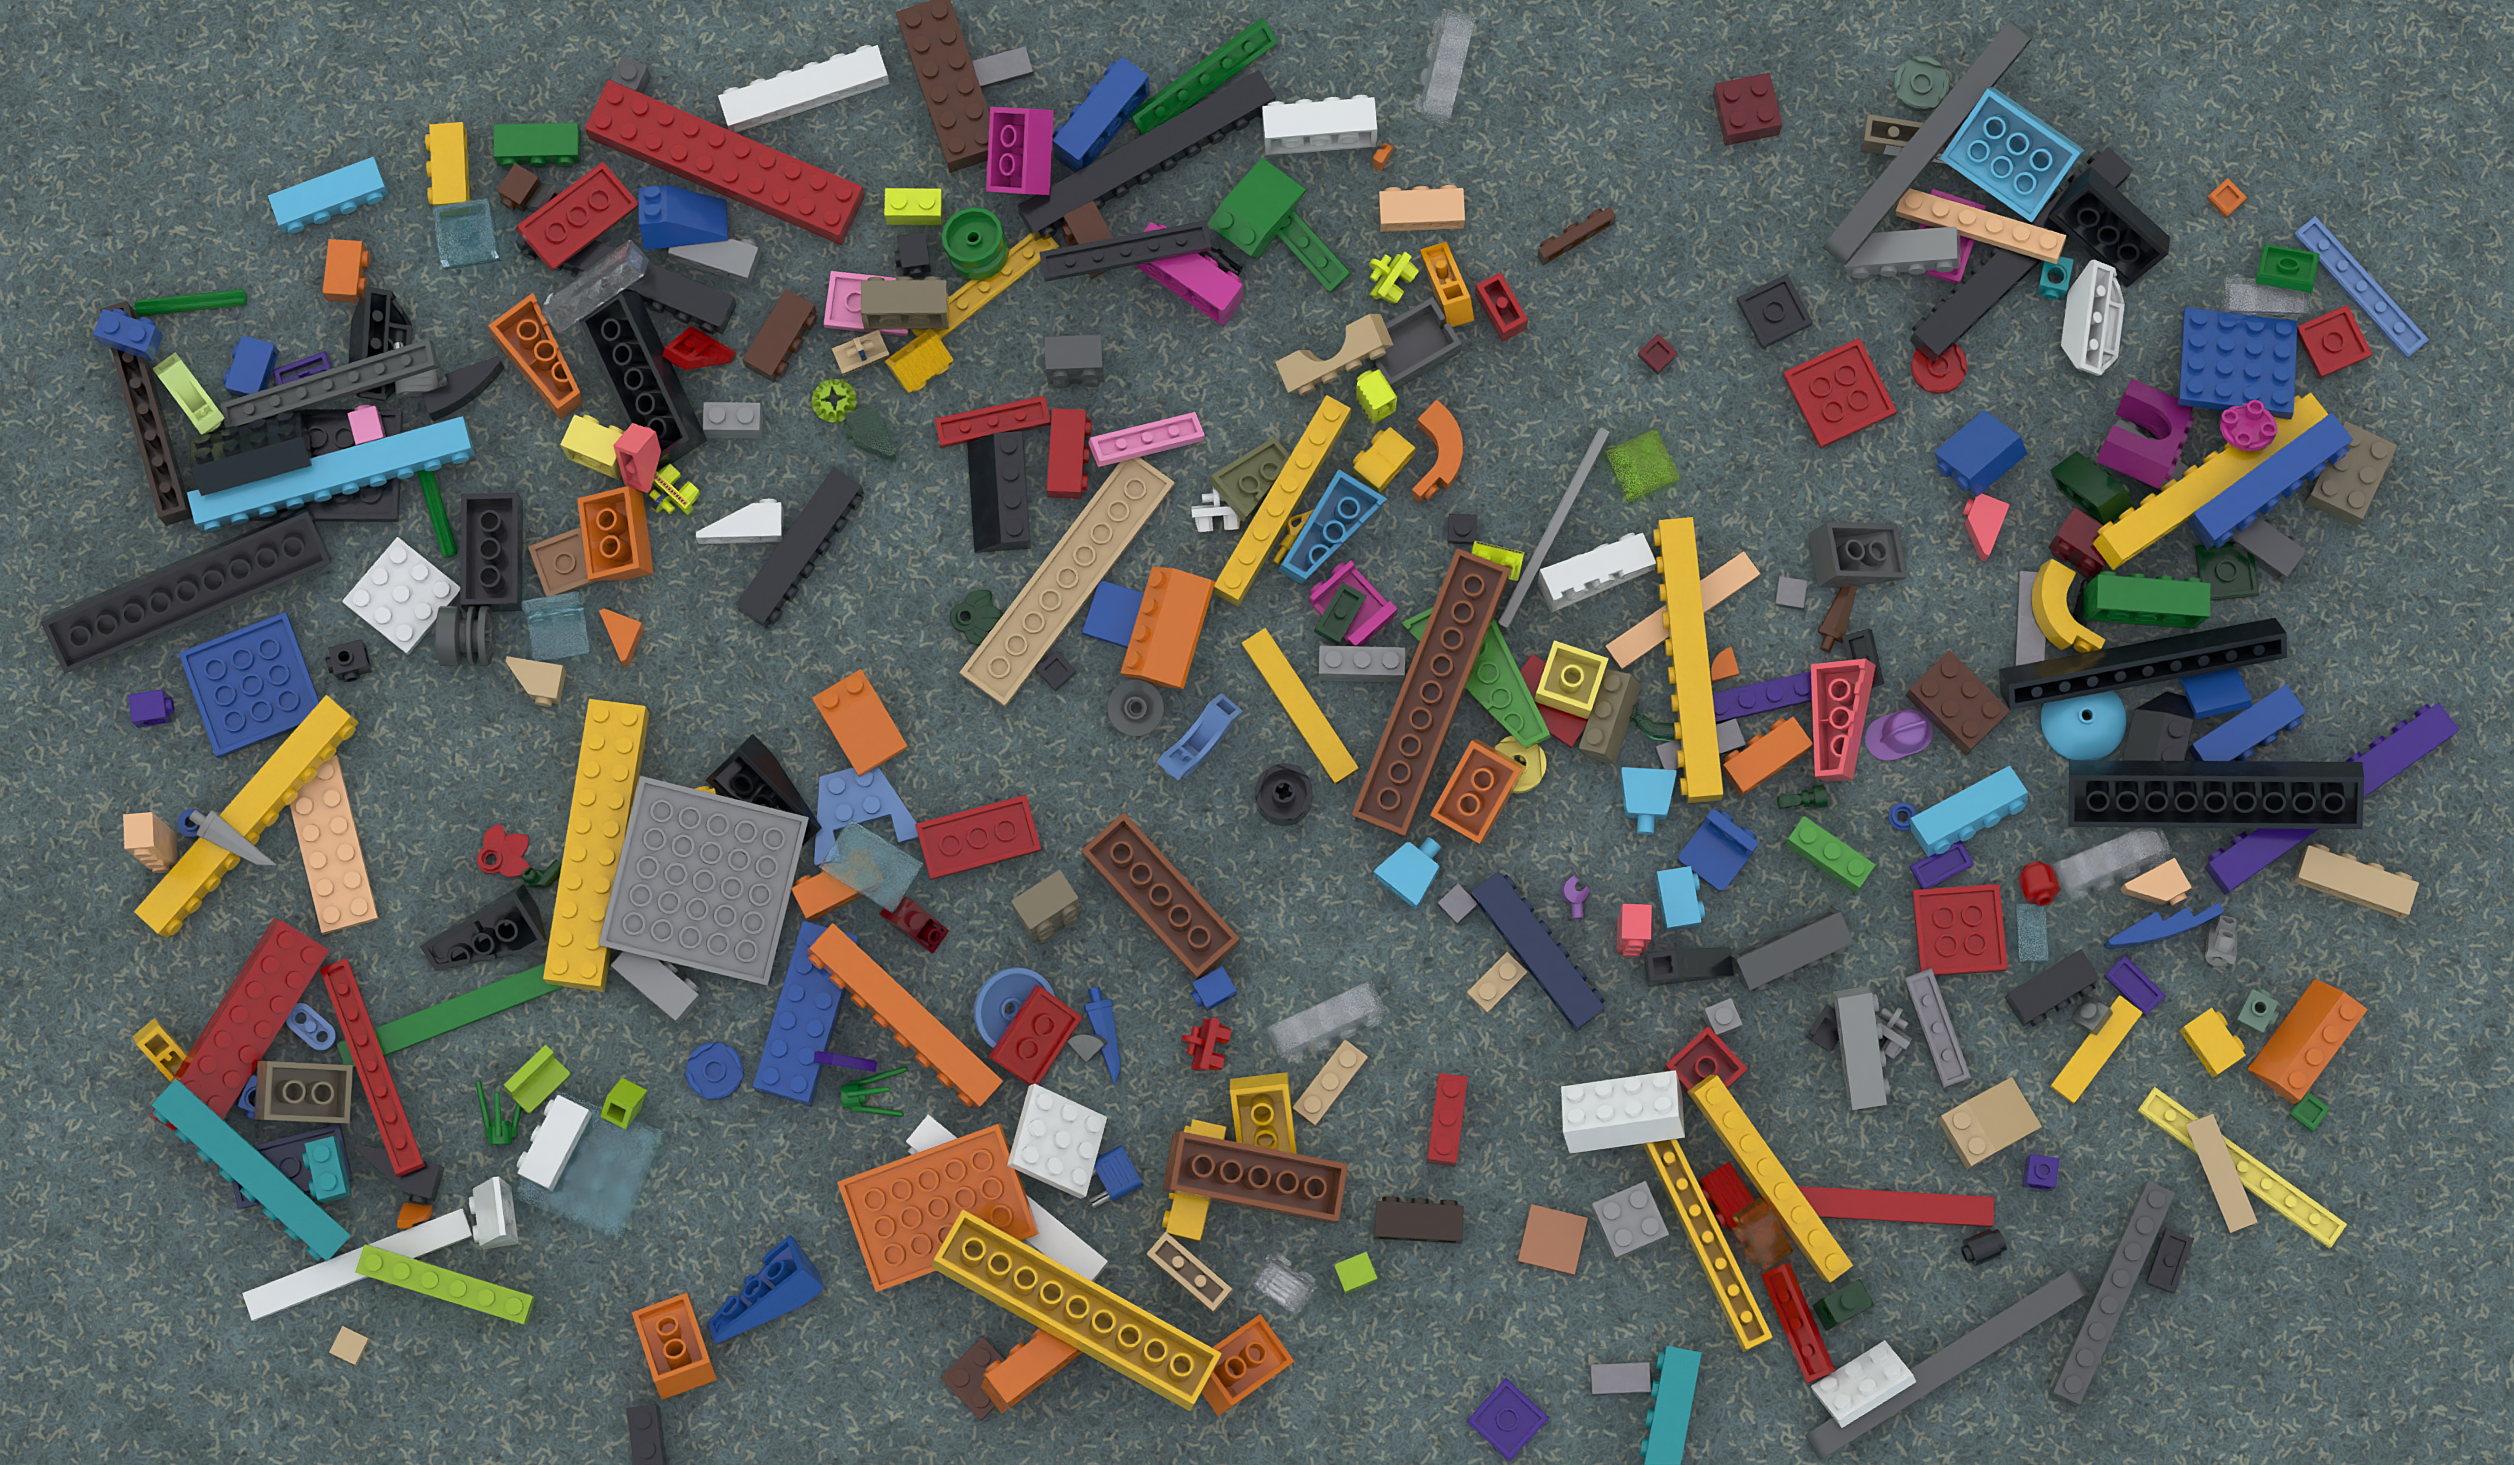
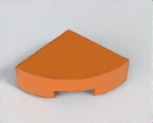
M1383 143L1382 148L1378 149L1373 156V167L1382 172L1395 147Z
M1732 647L1726 648L1715 658L1710 671L1711 683L1739 676Z
M404 1202L397 1220V1228H412V1224L428 1221L432 1216L433 1206Z

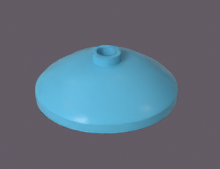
M2114 691L2043 703L2041 709L2040 723L2044 738L2056 753L2069 760H2100L2108 756L2120 744L2126 730L2125 708L2121 699ZM2082 712L2090 713L2091 720H2084Z

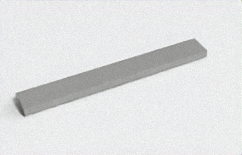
M1603 428L1598 429L1498 621L1497 626L1501 632L1506 634L1598 459L1608 439L1609 431Z

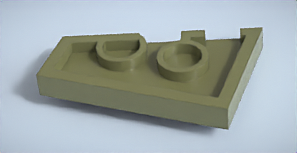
M1273 437L1212 474L1208 481L1244 523L1274 484L1291 455Z

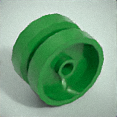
M971 207L960 210L951 216L945 224L942 233L943 246L951 266L959 275L971 280H982L990 278L1002 270L1008 261L1010 249L1001 222L994 213L984 208Z

